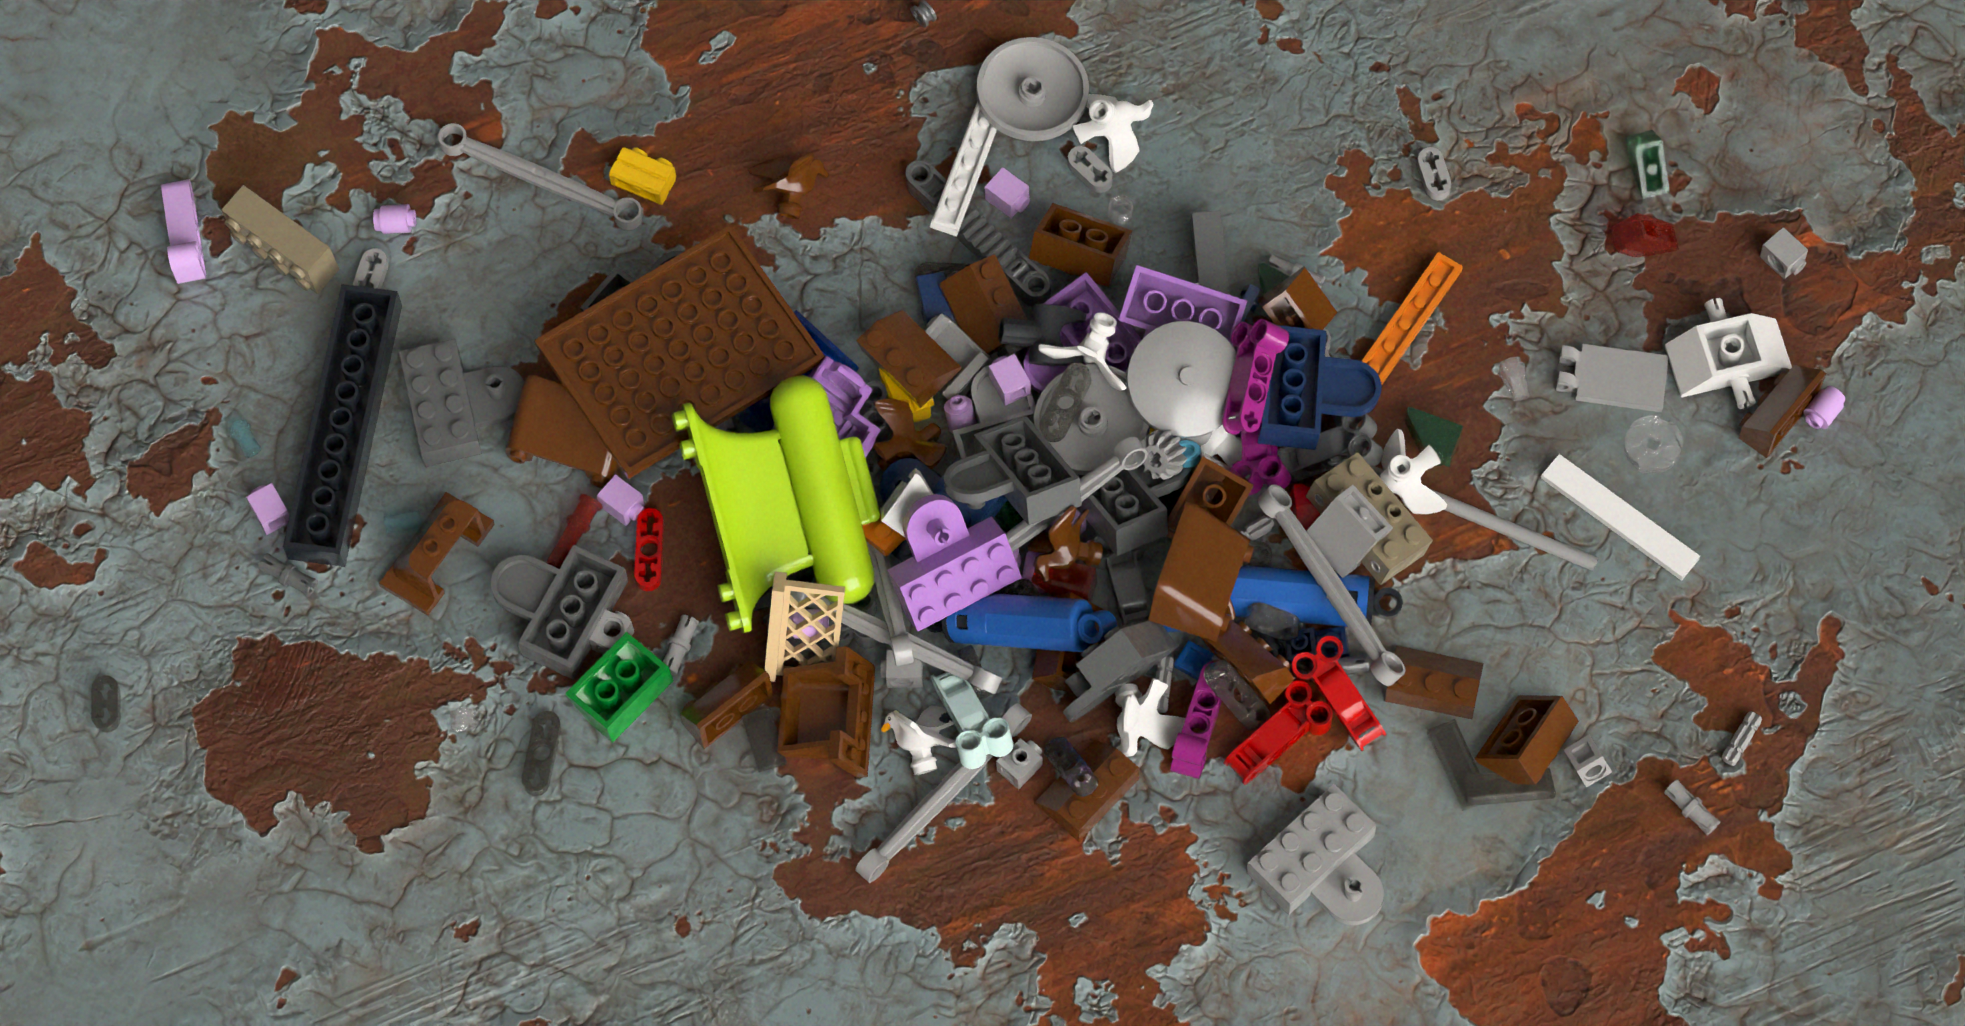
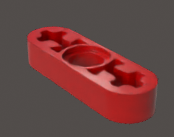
M646 508L637 517L634 576L637 586L643 591H653L662 582L664 520L661 512L655 508ZM652 517L656 523H653V535H648L646 522ZM645 544H655L658 547L657 552L652 556L642 554L641 549ZM646 564H651L652 576H654L650 578V582H645L643 577L646 575Z

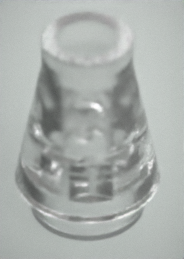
M1512 357L1498 363L1499 370L1497 373L1511 394L1513 401L1517 402L1528 398L1530 395L1527 386L1525 363L1521 362L1520 357Z

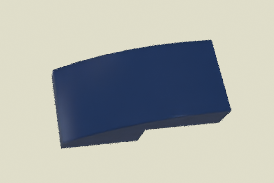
M944 272L916 276L915 283L922 304L921 313L925 327L933 317L940 314L948 316L955 322V318L938 285L946 280Z
M1345 626L1315 631L1314 627L1285 632L1288 661L1292 662L1294 657L1302 652L1316 655L1315 648L1317 643L1325 636L1337 637L1343 645V653L1340 658L1349 657L1347 629ZM1326 642L1321 646V652L1325 657L1332 658L1337 655V647L1331 642ZM1300 659V660H1298L1297 662H1310V661H1309L1308 659Z

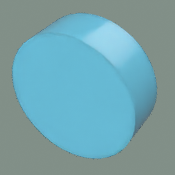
M1190 440L1179 441L1180 446L1187 447L1185 452L1182 453L1188 458L1185 464H1183V468L1197 465L1201 460L1200 446Z

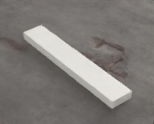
M978 101L930 228L956 237L997 132V129L983 115Z
M1559 454L1541 475L1542 480L1681 581L1698 562L1700 555Z

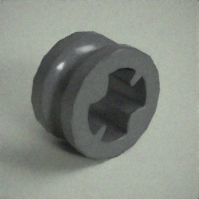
M920 0L918 2L919 5L912 6L910 10L915 20L922 27L926 28L929 26V21L934 22L937 20V16L925 0Z

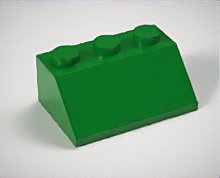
M626 632L565 695L586 720L613 743L674 680L669 667Z

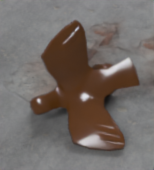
M812 152L798 158L791 165L788 161L778 157L754 165L748 170L752 175L765 176L773 180L754 188L753 192L760 193L775 190L782 193V201L777 205L779 207L777 214L789 219L800 218V213L803 211L800 199L813 190L817 174L823 178L829 177V174L819 159H813L814 153Z
M897 399L874 401L875 408L893 430V437L889 441L873 445L878 455L882 457L877 462L879 467L885 472L892 463L906 458L919 459L929 469L937 466L947 449L946 445L936 442L941 435L940 427L935 423H931L921 431H916L913 413L908 402Z
M1072 505L1050 529L1046 528L1030 541L1027 547L1029 551L1044 553L1037 556L1033 563L1035 571L1041 576L1043 582L1049 581V568L1068 569L1074 564L1076 559L1083 561L1086 566H1098L1100 564L1103 551L1102 544L1094 542V540H1088L1087 543L1080 541V528L1090 510L1084 509L1072 523L1077 509Z

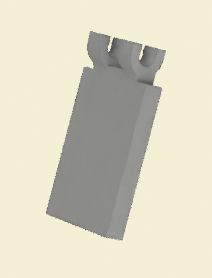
M1582 344L1581 351H1578L1574 347L1562 345L1559 365L1575 366V374L1559 371L1556 391L1575 392V401L1662 412L1668 355Z

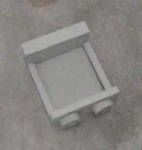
M940 314L928 322L925 332L962 367L940 389L943 392L942 394L949 400L956 395L967 396L971 392V385L976 374L983 368L991 365L994 360L951 318Z
M1352 485L1329 504L1309 527L1307 533L1332 568L1344 578L1361 564L1364 556L1393 527L1359 490Z

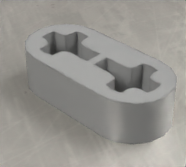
M1077 146L1071 149L1068 154V166L1071 172L1096 193L1108 191L1113 183V175L1110 168L1087 147ZM1076 157H1078L1079 159L1085 157L1086 165L1088 167H1086L1082 162H1078L1076 164ZM1094 173L1098 177H1102L1104 175L1105 182H1102L1101 180L1095 182Z
M1427 147L1418 155V171L1427 196L1436 201L1443 200L1450 193L1451 179L1441 151L1437 148ZM1427 157L1435 161L1434 170H1431L1430 164L1426 162ZM1434 178H1437L1439 185H1443L1442 190L1433 187Z
M372 248L363 254L353 286L365 287L368 279H370L372 288H382L389 265L386 255L382 250ZM376 258H379L381 264L377 263L374 270L371 271L370 262H374Z

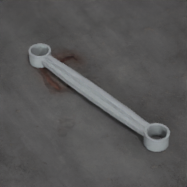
M447 124L439 131L438 139L441 150L449 156H458L465 153L530 184L614 216L616 225L623 230L636 229L642 222L641 205L633 198H622L617 201L554 171L468 138L465 129L459 124ZM451 134H459L463 137L462 141L454 146L446 145L443 142ZM625 208H633L638 212L637 216L631 220H623L618 217V214Z
M1128 437L1119 442L1114 449V456L1080 478L1081 502L1123 469H1136L1146 461L1148 452L1137 437ZM1064 513L1031 525L1022 520L1005 533L1012 552L1045 530L1048 525L1059 519Z
M1278 485L1269 486L1258 497L1260 508L1269 517L1277 519L1318 585H1321L1331 604L1372 659L1371 671L1375 678L1384 685H1393L1405 674L1403 662L1394 653L1386 651L1334 569L1290 510L1292 500L1289 494Z
M867 542L875 571V585L890 635L895 665L901 666L914 663L909 636L906 633L902 607L887 572L891 568L890 554L887 557Z
M791 591V596L798 602L808 597L803 592ZM824 596L820 598L828 606L834 603L830 602ZM814 602L807 606L813 609H820ZM843 604L842 624L880 643L891 645L885 621L852 606ZM906 632L909 636L913 658L967 680L969 683L990 693H996L1002 677L981 667L974 666L948 651Z
M1019 703L1014 704L1007 710L1002 719L1008 722L1012 737L1017 736L1028 725L1032 714ZM987 754L984 764L975 769L964 767L960 761L942 779V782L934 790H931L877 849L870 850L860 860L855 869L856 872L869 883L875 881L884 872L889 864V860L947 806L988 763L993 755Z

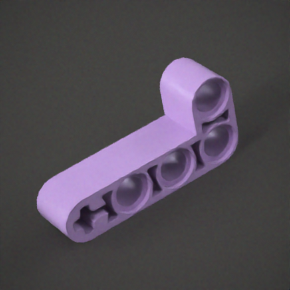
M186 179L161 184L170 246L167 247V252L174 277L178 284L205 279L206 270L191 181Z

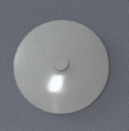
M1026 37L1006 42L987 56L978 73L976 95L983 115L997 130L1010 137L1024 141H1043L1066 133L1080 120L1088 102L1089 81L1082 63L1069 49L1048 39Z
M1177 321L1154 329L1137 345L1127 367L1126 386L1134 410L1148 426L1162 432L1171 430L1173 437L1195 438L1213 432L1223 425L1222 416L1237 353L1222 334L1201 323Z
M1097 364L1077 366L1054 378L1041 393L1034 412L1035 427L1070 468L1079 475L1088 474L1114 456V449L1122 440L1128 437H1137L1141 441L1150 432V426L1134 410L1128 396L1127 386L1123 391L1111 387ZM1108 366L1112 373L1126 386V372Z

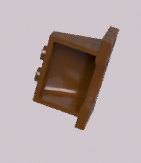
M445 492L379 582L380 587L429 616L445 594L444 589L433 582L432 574L459 537L479 547L495 525L494 520L482 514L477 508Z
M843 646L836 647L834 662L784 668L782 694L780 695L781 713L777 727L779 734L777 752L790 758L828 759L856 778L868 777L876 666L849 647Z

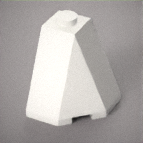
M916 468L909 474L908 477L911 480L908 484L902 481L880 509L881 521L904 537L903 520L908 509L917 500L933 495L921 472Z

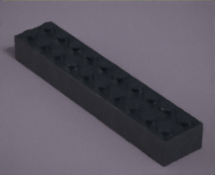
M341 284L283 543L288 560L341 567L346 566L402 309L398 291Z

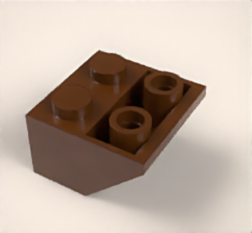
M1305 266L1258 299V302L1275 325L1323 330L1338 313Z

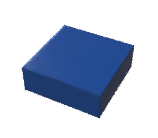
M1188 640L1174 662V668L1198 681L1203 666L1212 662L1214 654Z

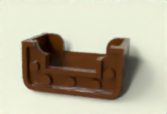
M527 376L521 390L505 449L509 459L516 463L524 464L525 461H532L533 456L585 471L586 476L590 479V483L598 488H604L615 474L620 477L622 469L561 383L538 376Z
M1186 501L1155 589L1148 621L1217 642L1220 631L1226 632L1231 615L1226 614L1240 568L1244 562L1250 563L1254 546L1249 545L1250 539L1199 505Z

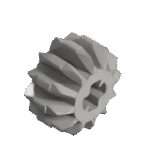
M1155 430L1143 437L1140 442L1148 452L1147 459L1143 463L1145 465L1144 472L1151 471L1153 479L1161 477L1163 480L1170 479L1173 475L1180 473L1183 469V464L1188 459L1182 454L1187 447L1180 446L1179 441L1181 437L1173 438L1171 430L1165 432Z

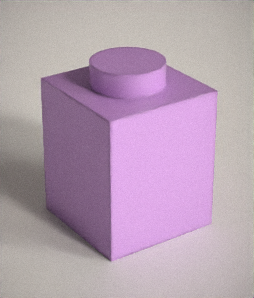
M1002 167L985 186V200L1012 219L1017 212H1023L1030 202L1029 186Z
M1015 354L1008 357L1001 356L989 365V378L1005 406L1031 394L1030 380Z
M616 474L597 495L599 506L625 526L631 520H637L639 513L644 510L645 504L642 494Z
M272 483L267 486H259L250 495L246 496L252 511L266 535L288 524L289 512Z

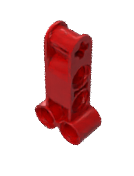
M1325 636L1317 643L1315 648L1316 655L1302 652L1294 657L1291 663V672L1296 679L1301 681L1313 680L1354 743L1361 751H1364V746L1381 735L1385 737L1386 732L1338 662L1343 653L1341 641L1334 636ZM1326 642L1333 643L1337 647V655L1332 658L1325 657L1321 652V646ZM1308 659L1313 665V670L1309 674H1301L1296 668L1298 660ZM1375 727V729H1373L1363 737H1358L1370 728Z
M1296 680L1291 682L1286 687L1285 706L1235 748L1224 760V765L1230 766L1243 779L1242 783L1247 785L1308 731L1317 736L1326 734L1332 725L1333 713L1331 707L1323 701L1312 702V690L1305 681ZM1300 693L1306 699L1302 702H1296L1292 700L1291 696ZM1315 714H1322L1326 717V720L1318 723L1313 721L1311 717Z

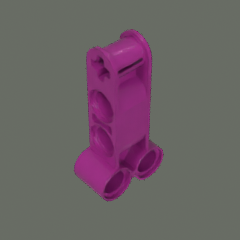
M1260 319L1254 325L1240 322L1235 326L1231 335V342L1238 349L1222 416V424L1225 431L1232 435L1238 434L1241 431L1252 433L1259 429L1276 354L1282 352L1289 341V333L1286 329L1267 320Z
M1258 430L1252 433L1241 431L1242 460L1234 463L1231 468L1243 477L1250 475L1247 480L1253 483L1254 486L1249 495L1258 493L1263 484H1267L1268 487L1278 485L1285 489L1291 481V474L1278 458L1277 446L1257 444ZM1278 470L1275 475L1270 476L1274 471Z
M1209 662L1201 670L1182 731L1178 733L1174 744L1171 772L1196 779L1201 777L1206 760V750L1226 691L1228 672L1226 667L1219 662ZM1208 703L1211 705V707L1206 708L1200 706L1199 704ZM1200 728L1203 732L1195 733L1191 729Z

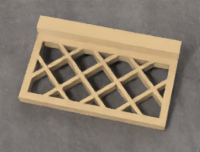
M775 572L765 660V671L769 674L770 681L775 682L776 675L783 676L784 668L791 667L783 666L784 661L791 657H794L800 663L798 666L816 664L821 660L825 663L835 661L836 647H839L845 587L786 580L787 573ZM791 591L803 592L808 597L798 602L791 596ZM825 595L838 596V601L828 606L820 598ZM814 602L821 611L811 615L804 607ZM796 612L806 619L797 625L789 618V616ZM828 616L835 623L825 628L818 620ZM810 625L819 632L811 638L802 631ZM796 634L803 642L793 647L786 639ZM826 638L832 646L823 651L816 642ZM808 647L817 654L809 660L800 653Z

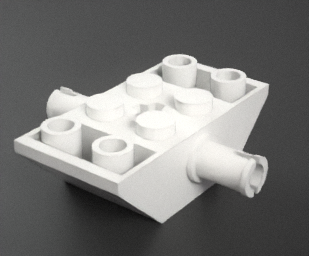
M1716 298V304L1711 299L1704 304L1710 323L1697 325L1664 346L1680 396L1686 397L1730 386L1733 389L1737 407L1744 409V403H1746L1747 408L1756 403L1749 382L1777 376L1783 371L1788 373L1792 368L1775 318L1754 313L1727 318L1722 299Z

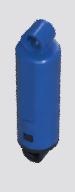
M1243 565L1240 568L1230 597L1236 617L1348 627L1309 570ZM1336 573L1370 626L1372 616L1388 620L1395 618L1400 613L1403 599L1396 589L1390 587L1381 590L1375 589V578L1373 576L1348 574L1342 578ZM1384 596H1390L1395 600L1396 607L1391 611H1385L1380 607V599Z
M992 593L926 627V629L934 633L943 631L945 638L950 643L1083 652L1090 644L1105 640L1104 635L1117 627V621L1114 615L1107 610L1093 612L1092 606L1084 599ZM1095 621L1099 625V632L1095 627Z

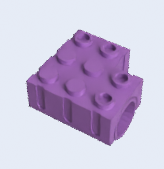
M825 356L807 376L816 379L823 385L828 395L839 440L852 436L858 437L861 440L866 458L881 429L858 412L873 389L865 385L863 378L854 370Z

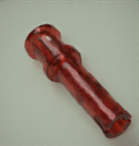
M580 494L578 498L580 502L572 515L567 516V527L548 557L547 564L560 569L572 546H576L582 534L589 532L591 529L590 523L597 511L602 510V504L586 494Z

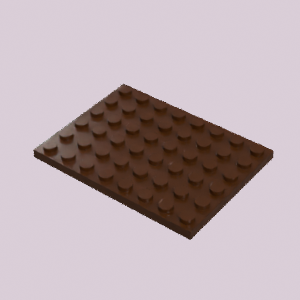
M731 225L534 340L537 349L628 479L680 449L679 443L689 439L687 429L676 432L672 419V414L681 411L683 404L690 402L702 420L716 427L770 395L781 381L791 376L803 375L815 368L825 357Z

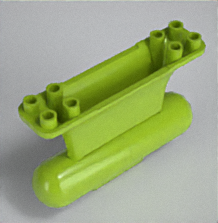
M804 375L791 376L781 381L773 389L770 397V410L776 428L774 430L736 433L717 429L702 420L690 402L683 404L681 411L672 414L676 432L687 429L689 439L679 443L683 460L695 458L697 469H700L727 571L725 574L728 582L719 584L717 587L721 602L733 600L735 611L725 614L729 631L740 628L743 634L752 630L753 610L760 597L773 585L775 572L787 573L788 576L812 566L817 584L845 587L844 604H854L863 600L871 592L875 583V571L862 525L878 521L880 510L861 440L856 436L839 440L828 395L823 385L816 379ZM824 596L830 602L838 601V596Z

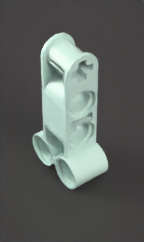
M948 672L936 677L934 674L931 675L933 686L960 733L956 737L955 743L961 764L968 769L979 768L986 761L987 754L1002 757L1011 752L1014 744L1008 722L1002 718H989L967 680Z

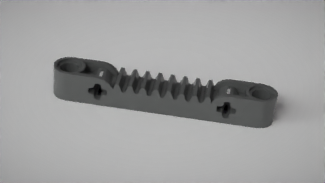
M923 160L913 161L907 166L905 172L907 190L934 216L947 180L928 162ZM920 176L926 178L923 181L914 180L916 177ZM969 203L956 238L979 260L995 254L1013 292L1026 305L1033 308L1034 304H1043L1051 298V284L1047 274L1031 259H1028L1029 257L1023 252L1018 251L1015 246L1012 247L1007 238L1004 239L1001 232L996 231L992 224H988L985 217H981L976 209L973 210ZM1033 287H1040L1043 290L1040 292H1032L1030 289Z

